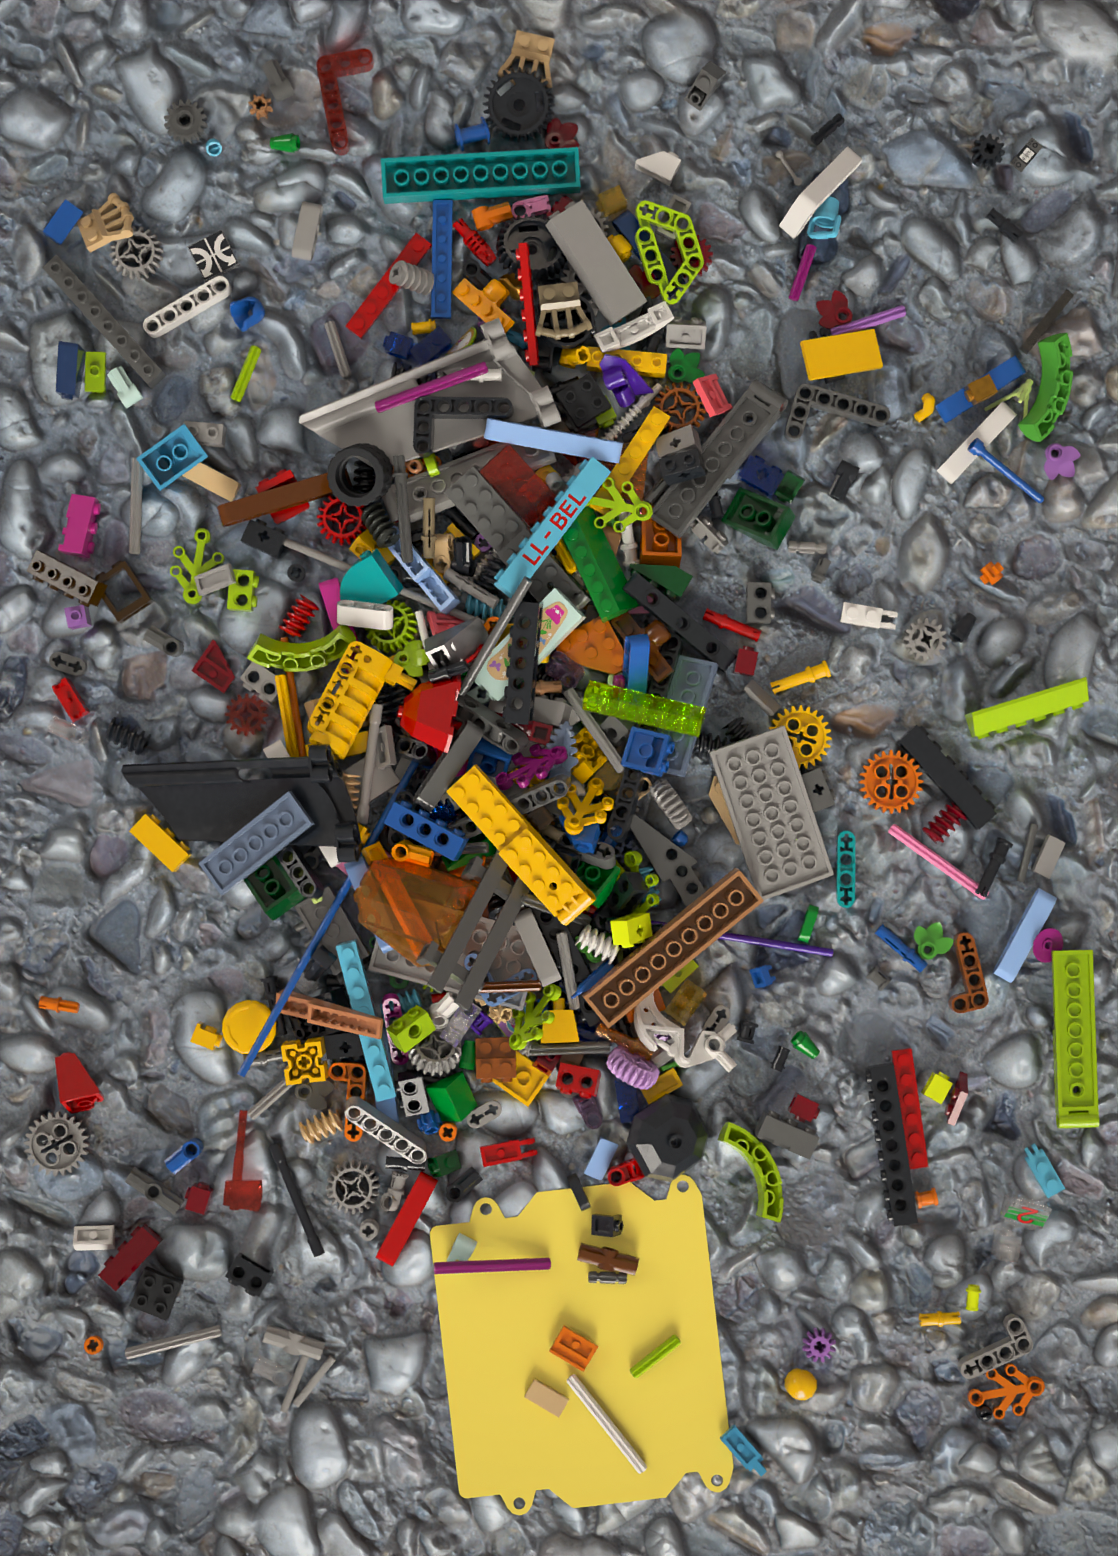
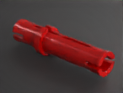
M709 608L706 609L702 620L718 625L720 629L725 628L755 642L758 641L762 630L729 618L725 613L722 615Z

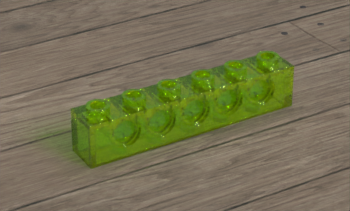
M591 680L585 690L582 705L583 710L695 737L700 736L706 713L705 707Z

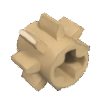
M502 1005L489 1006L490 1013L488 1016L497 1024L501 1021L506 1023L512 1017L513 1008Z

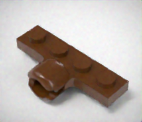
M629 612L617 616L610 621L624 640L626 636L648 635L650 641L648 671L658 683L674 672L673 668L659 651L660 646L671 638L670 632L662 622L654 620L650 625L642 629Z

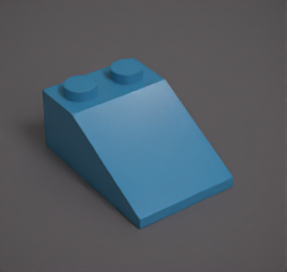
M183 424L136 459L159 491H161L206 459L208 455L187 426Z

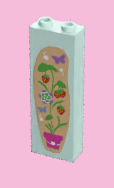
M554 588L540 602L543 604L538 665L586 618L558 588ZM525 617L522 620V626L527 628L530 625V620L528 617ZM510 633L492 650V653L474 680L478 686H484L487 690L486 694L493 701H503L505 699L504 690L505 686H508L509 679L506 677L507 666H510L508 648L512 646ZM525 637L520 640V646L524 649L528 645V640ZM523 657L518 660V666L521 669L526 666V660ZM521 677L516 681L517 686L523 681Z

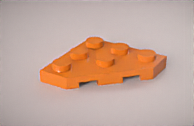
M600 616L573 630L556 647L563 661L599 670L614 676L623 672L624 649L609 621L602 623Z

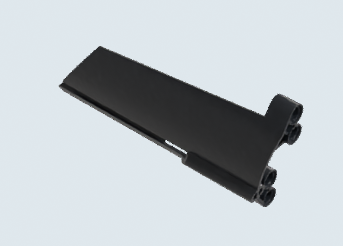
M329 744L308 745L309 756L128 764L122 766L121 772L127 782L133 787L138 788L150 800L181 841L226 842L288 791H292L314 824L288 845L336 847L337 863L359 861L361 837L357 818L343 779L341 766L334 760ZM268 768L273 774L270 779L244 780L239 776V770Z

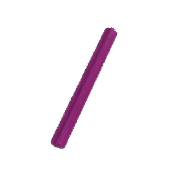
M481 362L376 401V411L378 413L416 400L419 397L427 396L488 373L487 364Z
M550 1258L435 1262L433 1270L434 1274L549 1270L551 1268Z

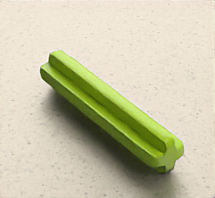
M252 345L249 349L231 394V399L241 402L261 353V349L257 346Z
M676 1335L671 1336L630 1368L632 1376L634 1378L641 1376L681 1344L680 1339Z

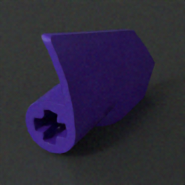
M609 354L603 356L599 363L603 371V380L607 389L612 390L620 407L630 406L635 401L636 395L654 393L653 389L626 359Z

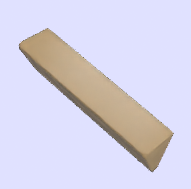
M201 462L182 475L230 502L234 500L241 487V484Z

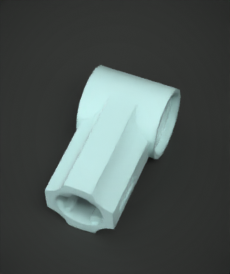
M122 366L114 368L107 374L126 409L143 399L140 391L131 382Z

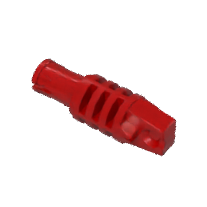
M463 218L458 219L453 224V228L463 237V243L477 259L487 267L496 261L497 257L490 246L477 231L471 230Z

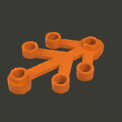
M1007 1363L1004 1367L1005 1373L1008 1376L1016 1377L1023 1384L1014 1385L1001 1376L996 1369H993L994 1375L988 1376V1372H986V1377L996 1381L1003 1388L986 1391L972 1389L967 1397L973 1406L978 1407L986 1399L1005 1396L1000 1405L992 1409L993 1416L1000 1420L1004 1418L1005 1411L1019 1393H1024L1019 1402L1012 1405L1011 1409L1015 1415H1023L1025 1407L1031 1398L1041 1395L1045 1385L1040 1377H1028L1017 1370L1013 1363ZM1014 1367V1371L1009 1373L1008 1368ZM1032 1383H1037L1035 1389H1031ZM975 1393L979 1395L976 1400L972 1399V1395ZM1017 1406H1021L1020 1412H1015ZM997 1410H1002V1414L999 1416H996L995 1412Z

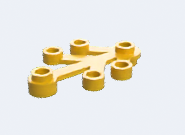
M592 778L588 782V792L582 803L576 794L577 787L574 784H571L566 794L567 797L557 799V808L562 811L566 818L564 828L567 833L577 835L583 830L584 826L595 823L602 824L606 821L607 813L603 810H612L614 800L610 797H605L601 803L590 805L595 796L603 793L604 783L600 778ZM569 799L576 810L575 815L569 809ZM595 812L594 816L583 818L584 815Z

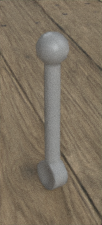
M777 151L776 157L780 158L794 179V185L799 187L802 184V180L797 178L783 157V152Z

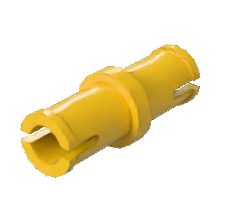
M936 1311V1313H919V1321H921L919 1325H937L938 1327L950 1324L960 1325L961 1317H958L960 1312L942 1313V1311Z

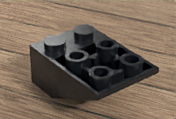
M344 987L313 997L351 1009ZM288 1015L296 1040H301V1043L306 1042L309 1038H318L341 1031L307 1023V1019Z

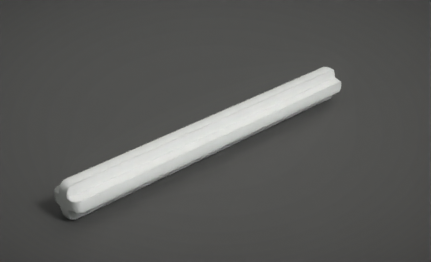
M575 1374L571 1375L567 1379V1383L635 1470L639 1474L647 1469L645 1462Z

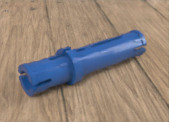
M884 924L876 930L875 934L903 957L902 960L904 962L910 963L919 973L927 966L928 963L915 953V949L908 947Z

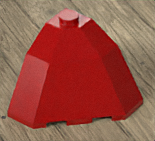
M461 674L452 676L450 680L447 678L435 683L430 681L421 683L404 698L403 705H399L397 717H400V725L412 737L445 753H448L453 737V717H456L457 698L461 688Z

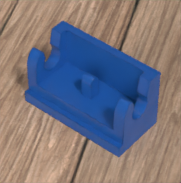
M65 199L43 230V234L57 244L62 245L84 212Z

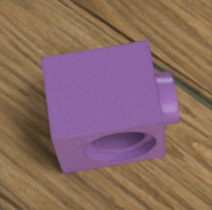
M78 605L64 608L68 628L75 630L92 626L89 607Z

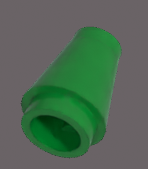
M294 133L271 137L270 147L275 150L295 153V151L300 150V137Z
M798 1031L790 1041L793 1044V1048L811 1059L816 1058L820 1053V1050L806 1032Z
M464 1040L458 1068L474 1070L476 1065L475 1041Z

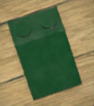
M739 487L721 521L753 540L778 550L796 516L790 507Z
M276 855L244 879L251 893L272 921L306 898L301 895Z

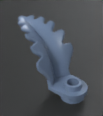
M569 721L560 724V729L554 730L556 736H550L554 743L546 744L548 749H552L555 746H563L566 748L568 755L563 763L554 764L551 768L549 779L560 774H565L570 778L571 769L578 764V759L572 756L577 753L578 749L571 746L576 743V739L571 738L575 735V732L571 731L573 726H570ZM556 783L558 788L565 789L562 783Z

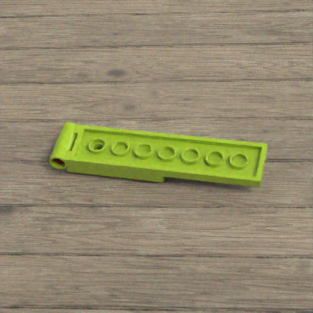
M1093 950L1051 951L1057 1128L1099 1127ZM1078 1086V1091L1074 1093L1073 1088Z

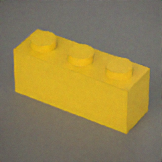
M145 814L129 832L172 872H176L192 855L189 852L190 848L183 841L179 843L174 838L176 836L175 833L168 827L164 829L160 825L161 820L157 816Z

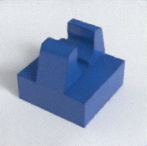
M763 965L749 970L755 988L773 984L772 982L776 977H770L768 970L772 969L771 965Z

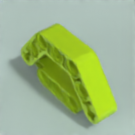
M644 200L635 208V215L640 226L635 233V242L647 280L653 285H658L662 301H665L667 305H674L681 299L703 267V255L692 220L688 215ZM644 206H647V211L653 212L654 209H657V211L654 214V218L651 219V216L653 214L646 213V215L644 216L642 215V211L639 209L643 208ZM660 212H665L668 215L667 222L664 223L658 219ZM678 219H684L687 222L686 229H680L677 226ZM650 224L667 229L675 234L683 263L670 282H668L665 267ZM645 231L649 234L647 242L640 240V232ZM685 238L692 240V248L684 247L683 240ZM650 250L655 253L654 261L646 259V251ZM695 257L698 259L699 266L697 268L690 266V258ZM653 270L661 272L660 280L652 278L651 273ZM679 274L687 276L688 281L686 284L678 282ZM675 286L679 288L674 294L676 299L668 300L669 295L667 292L673 291Z

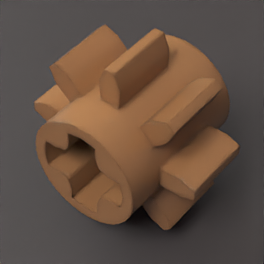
M263 93L257 97L253 95V101L248 102L249 106L252 107L249 110L250 114L256 113L257 120L260 117L267 119V114L273 112L272 107L268 106L272 103L271 99L265 100Z

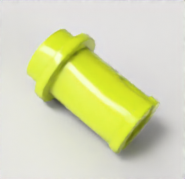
M968 1284V1288H966V1310L978 1311L979 1293L982 1291L979 1285Z

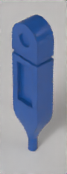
M609 960L603 962L598 969L593 971L579 984L571 998L574 999L576 996L588 991L614 965L612 963L609 965Z

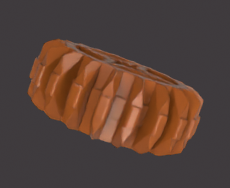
M680 382L679 388L676 387L675 383H672V390L665 386L666 393L659 391L661 398H655V402L659 405H653V407L655 406L669 416L676 417L680 423L675 424L668 421L663 431L668 427V433L673 430H678L690 424L699 428L700 423L697 420L704 421V417L700 415L706 413L704 408H700L704 404L702 401L699 402L701 400L700 396L695 395L697 393L696 389H693L692 392L690 391V384L685 389L683 388V382ZM679 395L687 396L693 403L683 402ZM673 396L674 405L663 410L665 401ZM677 403L680 405V408H684L682 416L678 410H674L677 408ZM692 409H696L693 419L686 423L685 414Z

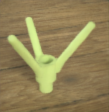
M1026 379L1025 383L1021 384L1015 391L985 407L984 410L988 411L999 405L1002 401L1005 402L1017 396L1019 403L1024 401V419L1028 414L1029 394L1034 382L1031 379Z

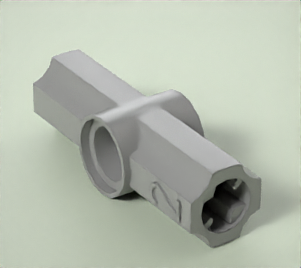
M268 1325L263 1339L264 1343L283 1348V1351L289 1354H301L320 1360L325 1346V1342L307 1337L300 1331L292 1329L288 1331L273 1325Z

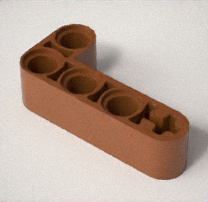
M959 932L954 936L953 943L965 992L951 996L948 1005L954 1012L966 1013L986 1007L989 997L975 940L971 934ZM962 936L968 939L965 942L966 949H971V951L961 952L965 950V946L960 944V941L963 940ZM971 955L973 963L966 966L964 959L966 956ZM973 974L978 977L975 985L969 983V978ZM977 994H981L983 998L980 1004L974 1003V996ZM961 998L963 1006L960 1009H956L954 1003L957 999Z

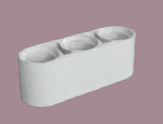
M341 600L337 602V623L347 626L389 630L393 628V607L385 604Z

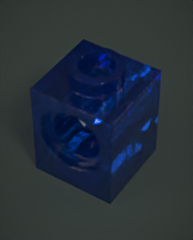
M391 331L389 336L386 335L383 342L385 353L406 361L409 360L414 346V339Z

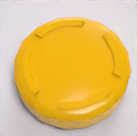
M244 1000L234 1004L226 1012L222 1021V1033L226 1043L233 1050L241 1054H248L271 1014L270 1008L258 1000ZM277 1020L259 1052L272 1044L276 1035Z

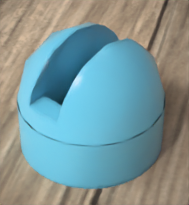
M214 138L207 141L205 146L207 153L210 156H218L222 151L221 143Z

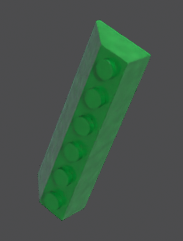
M588 506L583 508L562 538L576 564L577 570L602 623H605L639 607L637 601L622 589L627 580L603 529H599L594 525V520L597 517L593 509Z

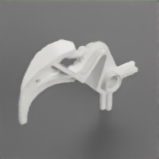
M654 992L635 1006V1030L640 1041L650 1051L655 1052L658 1049V1045L666 1050L669 1056H673L680 1067L684 1068L698 1065L714 1058L728 1073L737 1065L724 1051L726 1048L725 1042L737 1032L734 1025L728 1023L717 1034L712 1031H702L698 1034L686 1058L684 1056V1029L669 1021L658 1011L654 1002ZM654 1034L669 1035L674 1043L670 1046L663 1040L657 1039ZM709 1042L716 1046V1050H712L709 1047Z

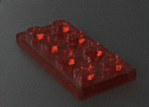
M510 444L505 446L479 470L531 528L537 521L541 523L545 518L542 515L548 506L553 507L556 503L554 498L557 495Z

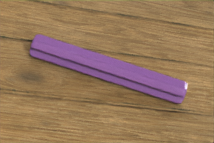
M901 305L834 327L830 330L831 336L858 332L904 317L906 310Z

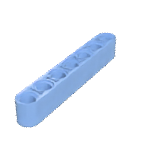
M487 418L484 438L488 440L585 458L594 457L596 460L612 463L620 462L623 443L493 418Z

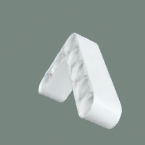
M846 147L798 196L779 227L795 239L816 209L854 172L863 159L851 148Z

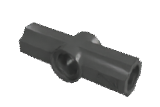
M134 1167L125 1181L144 1194L148 1200L156 1202L173 1215L177 1213L184 1202L183 1198L166 1188L161 1181H156L137 1167ZM151 1186H156L159 1189V1195L155 1196L151 1193Z

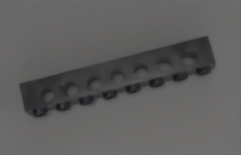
M530 907L533 916H535L541 933L544 934L547 940L546 945L549 951L553 952L556 958L554 963L558 970H562V965L558 952L557 937H552L549 932L554 928L560 930V932H567L572 964L578 966V969L574 972L576 984L584 981L591 972L581 952L575 945V939L568 925H563L554 915L545 920L540 916L543 911ZM581 994L578 995L581 1009L579 1014L583 1023L587 1022L589 1027L601 1022L602 1020L591 1007L585 1006L584 1002L586 1000Z
M894 1064L868 1066V1071H865L867 1083H870L871 1091H868L869 1101L874 1105V1111H871L873 1123L877 1125L874 1135L876 1143L879 1142L880 1150H877L878 1160L883 1164V1170H880L882 1182L886 1184V1190H883L885 1202L889 1204V1209L886 1210L887 1219L894 1227L916 1224L918 1219ZM880 1080L886 1081L887 1085L884 1090L877 1089V1083ZM883 1100H888L890 1104L886 1110L880 1109V1103ZM892 1120V1127L885 1130L883 1128L884 1121ZM895 1140V1147L887 1149V1141ZM893 1159L898 1160V1167L890 1169V1161ZM896 1179H900L902 1182L898 1189L892 1188V1183ZM903 1199L905 1202L904 1206L900 1209L895 1208V1202Z

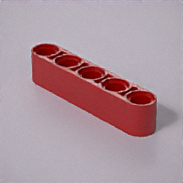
M422 1171L420 1172L375 1258L392 1267L394 1266L438 1183L437 1179Z

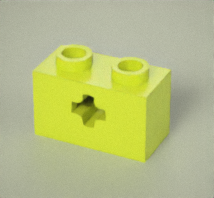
M631 913L610 921L613 945H622V948L633 947L634 944L643 943L646 938L653 936L650 913Z

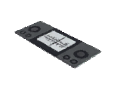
M1031 138L1010 164L1022 172L1043 146Z

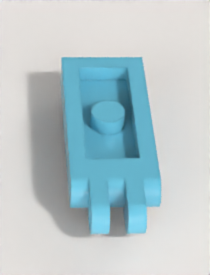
M1034 1143L1031 1145L1034 1153L1031 1154L1028 1147L1025 1148L1024 1151L1027 1157L1024 1159L1045 1196L1050 1198L1064 1190L1065 1187L1043 1149L1038 1150Z

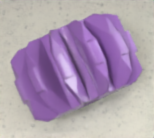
M813 1328V1335L808 1331L806 1334L809 1339H802L803 1343L806 1344L802 1349L803 1351H808L806 1357L810 1358L813 1356V1362H817L818 1357H820L821 1362H825L824 1356L831 1359L832 1356L829 1351H836L835 1347L832 1346L836 1344V1340L831 1339L832 1333H826L825 1328H822L820 1333H818L817 1328ZM821 1341L822 1348L818 1349L817 1346H814L817 1345L816 1342Z

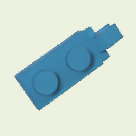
M735 1424L720 1436L721 1441L749 1471L755 1469L760 1476L767 1472L766 1468L761 1464V1461L764 1460L761 1454Z

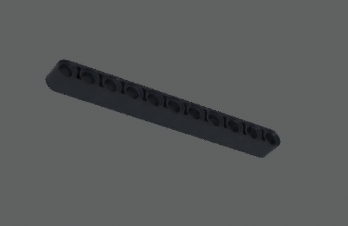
M670 633L671 638L662 645L660 653L666 660H673L670 666L675 672L679 656L682 655L683 643L677 634ZM678 641L676 647H669L670 642ZM674 672L666 677L667 682L664 685H658V682L652 677L637 728L657 731ZM657 696L662 697L660 703H652L653 698ZM650 715H655L656 719L654 722H646ZM625 767L607 828L609 837L616 843L625 841L628 836L646 773L641 770ZM634 771H638V778L634 780L630 779V774ZM632 790L633 796L628 799L624 798L625 792ZM622 809H627L628 814L625 817L621 818L618 816ZM616 828H621V835L614 837L613 831Z

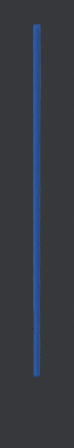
M411 761L363 849L375 844L385 826L384 821L396 800L398 791L407 787L419 765L418 763ZM347 876L240 1067L237 1073L240 1076L245 1077L311 956L352 885L349 876Z

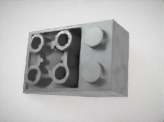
M476 616L425 639V653L435 669L444 667L445 664L452 665L474 654L480 644H485L489 634L479 616ZM475 659L468 663V668L472 666Z

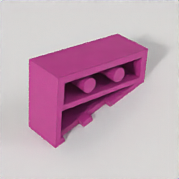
M71 494L66 514L68 518L67 527H63L62 531L65 539L63 545L59 544V551L66 555L90 558V554H93L95 547L94 542H92L93 534H96L98 529V523H95L96 516L100 514L101 504L98 499Z

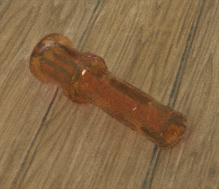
M599 1023L596 1028L595 1035L627 1048L631 1054L636 1053L644 1057L646 1061H649L654 1051H650L640 1041L639 1037L632 1038L612 1028L608 1029L602 1023Z

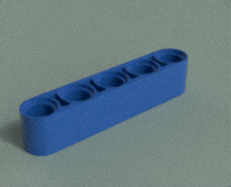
M1015 355L980 378L990 374L997 390H1000L1025 374L1026 370ZM964 388L935 406L945 424L973 407L972 402H968L964 395Z
M647 634L626 636L624 644L622 675L625 678L623 707L635 719H640L646 700L650 641Z

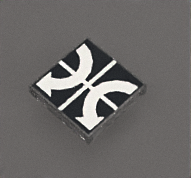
M222 229L187 246L205 283L240 266Z

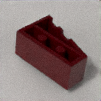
M147 1224L142 1227L138 1225L130 1234L132 1236L130 1241H124L117 1248L119 1253L115 1257L111 1255L104 1263L106 1267L98 1274L114 1291H117L163 1240Z

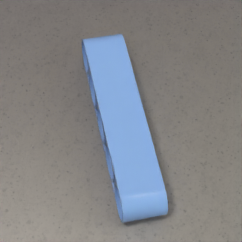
M1040 888L1035 891L996 963L993 974L1010 983L1015 979L1033 946L1035 937L1040 933L1054 907L1057 897Z

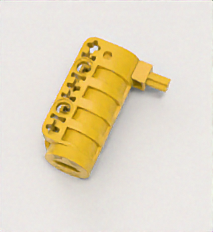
M351 642L310 716L307 730L312 735L309 738V742L312 745L329 744L334 757L345 759L384 683L386 682L392 686L398 683L412 691L417 680L402 673L404 668L393 663L392 660L361 642ZM353 652H355L357 654L354 660L352 661L350 657L353 654ZM341 669H347L349 674L343 673ZM338 681L341 684L334 696L331 693ZM327 703L331 708L327 709L322 704ZM318 717H322L320 724L316 726L315 723Z

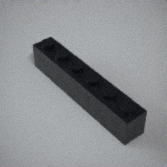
M913 726L897 743L912 759H915L914 762L919 765L922 771L950 802L954 803L964 813L969 823L976 830H980L997 814L994 811L996 807L990 800H984L981 796L982 791L976 785L972 786L967 781L969 777L962 770L958 771L956 769L954 760L949 755L945 756L941 752L942 747L935 740L932 742L927 737L929 733L923 726Z

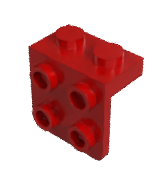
M283 469L276 473V477L260 481L258 483L259 486L255 488L258 493L298 481L291 469L288 471ZM307 502L271 513L270 515L275 524H281L308 510L310 505Z

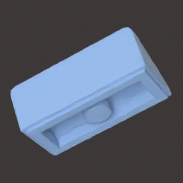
M601 1136L584 1170V1174L602 1181L619 1144Z

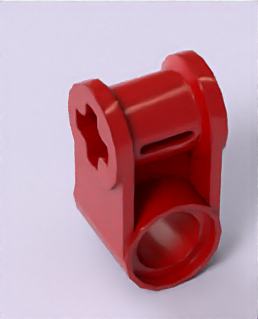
M635 1158L610 1167L606 1174L609 1183L613 1186H620L645 1177ZM614 1171L621 1173V1178L618 1181L611 1180V1174Z

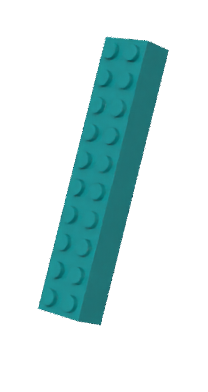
M578 147L381 158L384 204L580 193L581 188Z

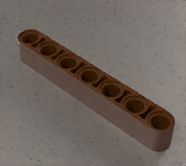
M346 468V469H345L346 479H347L349 485L353 488L352 482H351V480H350V477H349V474H348V471H347V468ZM328 473L219 505L217 510L223 527L333 495L327 480Z

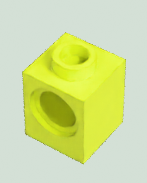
M939 1071L937 1075L932 1072L921 1093L942 1104L953 1083L948 1081L950 1077Z

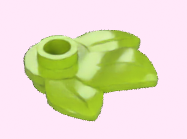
M421 640L410 641L408 645L404 646L403 651H399L394 656V663L403 667V670L411 677L423 676L422 666L430 662L425 649H422ZM406 657V661H400L401 658Z

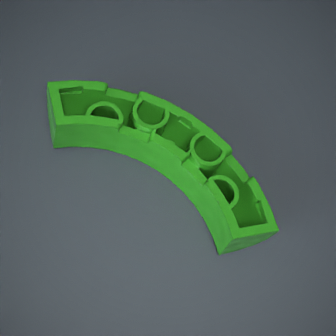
M1068 333L1055 334L1038 342L1042 362L1040 388L1031 410L1018 423L1022 433L1032 441L1041 442L1055 428L1054 423L1066 408L1073 379V371L1070 370L1072 349Z

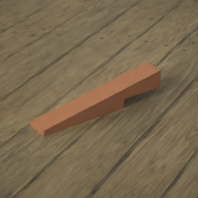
M284 989L276 993V1003ZM292 991L280 1012L307 1019V1023L376 1039L382 1038V1018Z

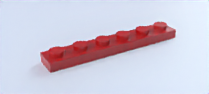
M415 233L345 327L362 340L401 288L396 284H391L389 281V274L394 264L402 260L418 266L432 247V244L418 233Z
M518 243L519 248H516V259L520 260L521 266L518 269V280L522 281L523 289H519L520 301H524V309H521L522 321H526L523 337L524 342L528 341V350H525L526 362L530 363V366L540 365L537 336H535L536 320L529 244Z
M912 1048L891 1050L910 1170L929 1167Z

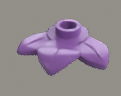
M1058 443L1050 444L1045 450L1047 460L1044 464V471L1047 477L1053 480L1057 477L1058 473L1064 477H1073L1075 474L1073 461L1081 456L1078 450L1072 446L1063 447ZM1052 450L1057 451V457L1052 456Z

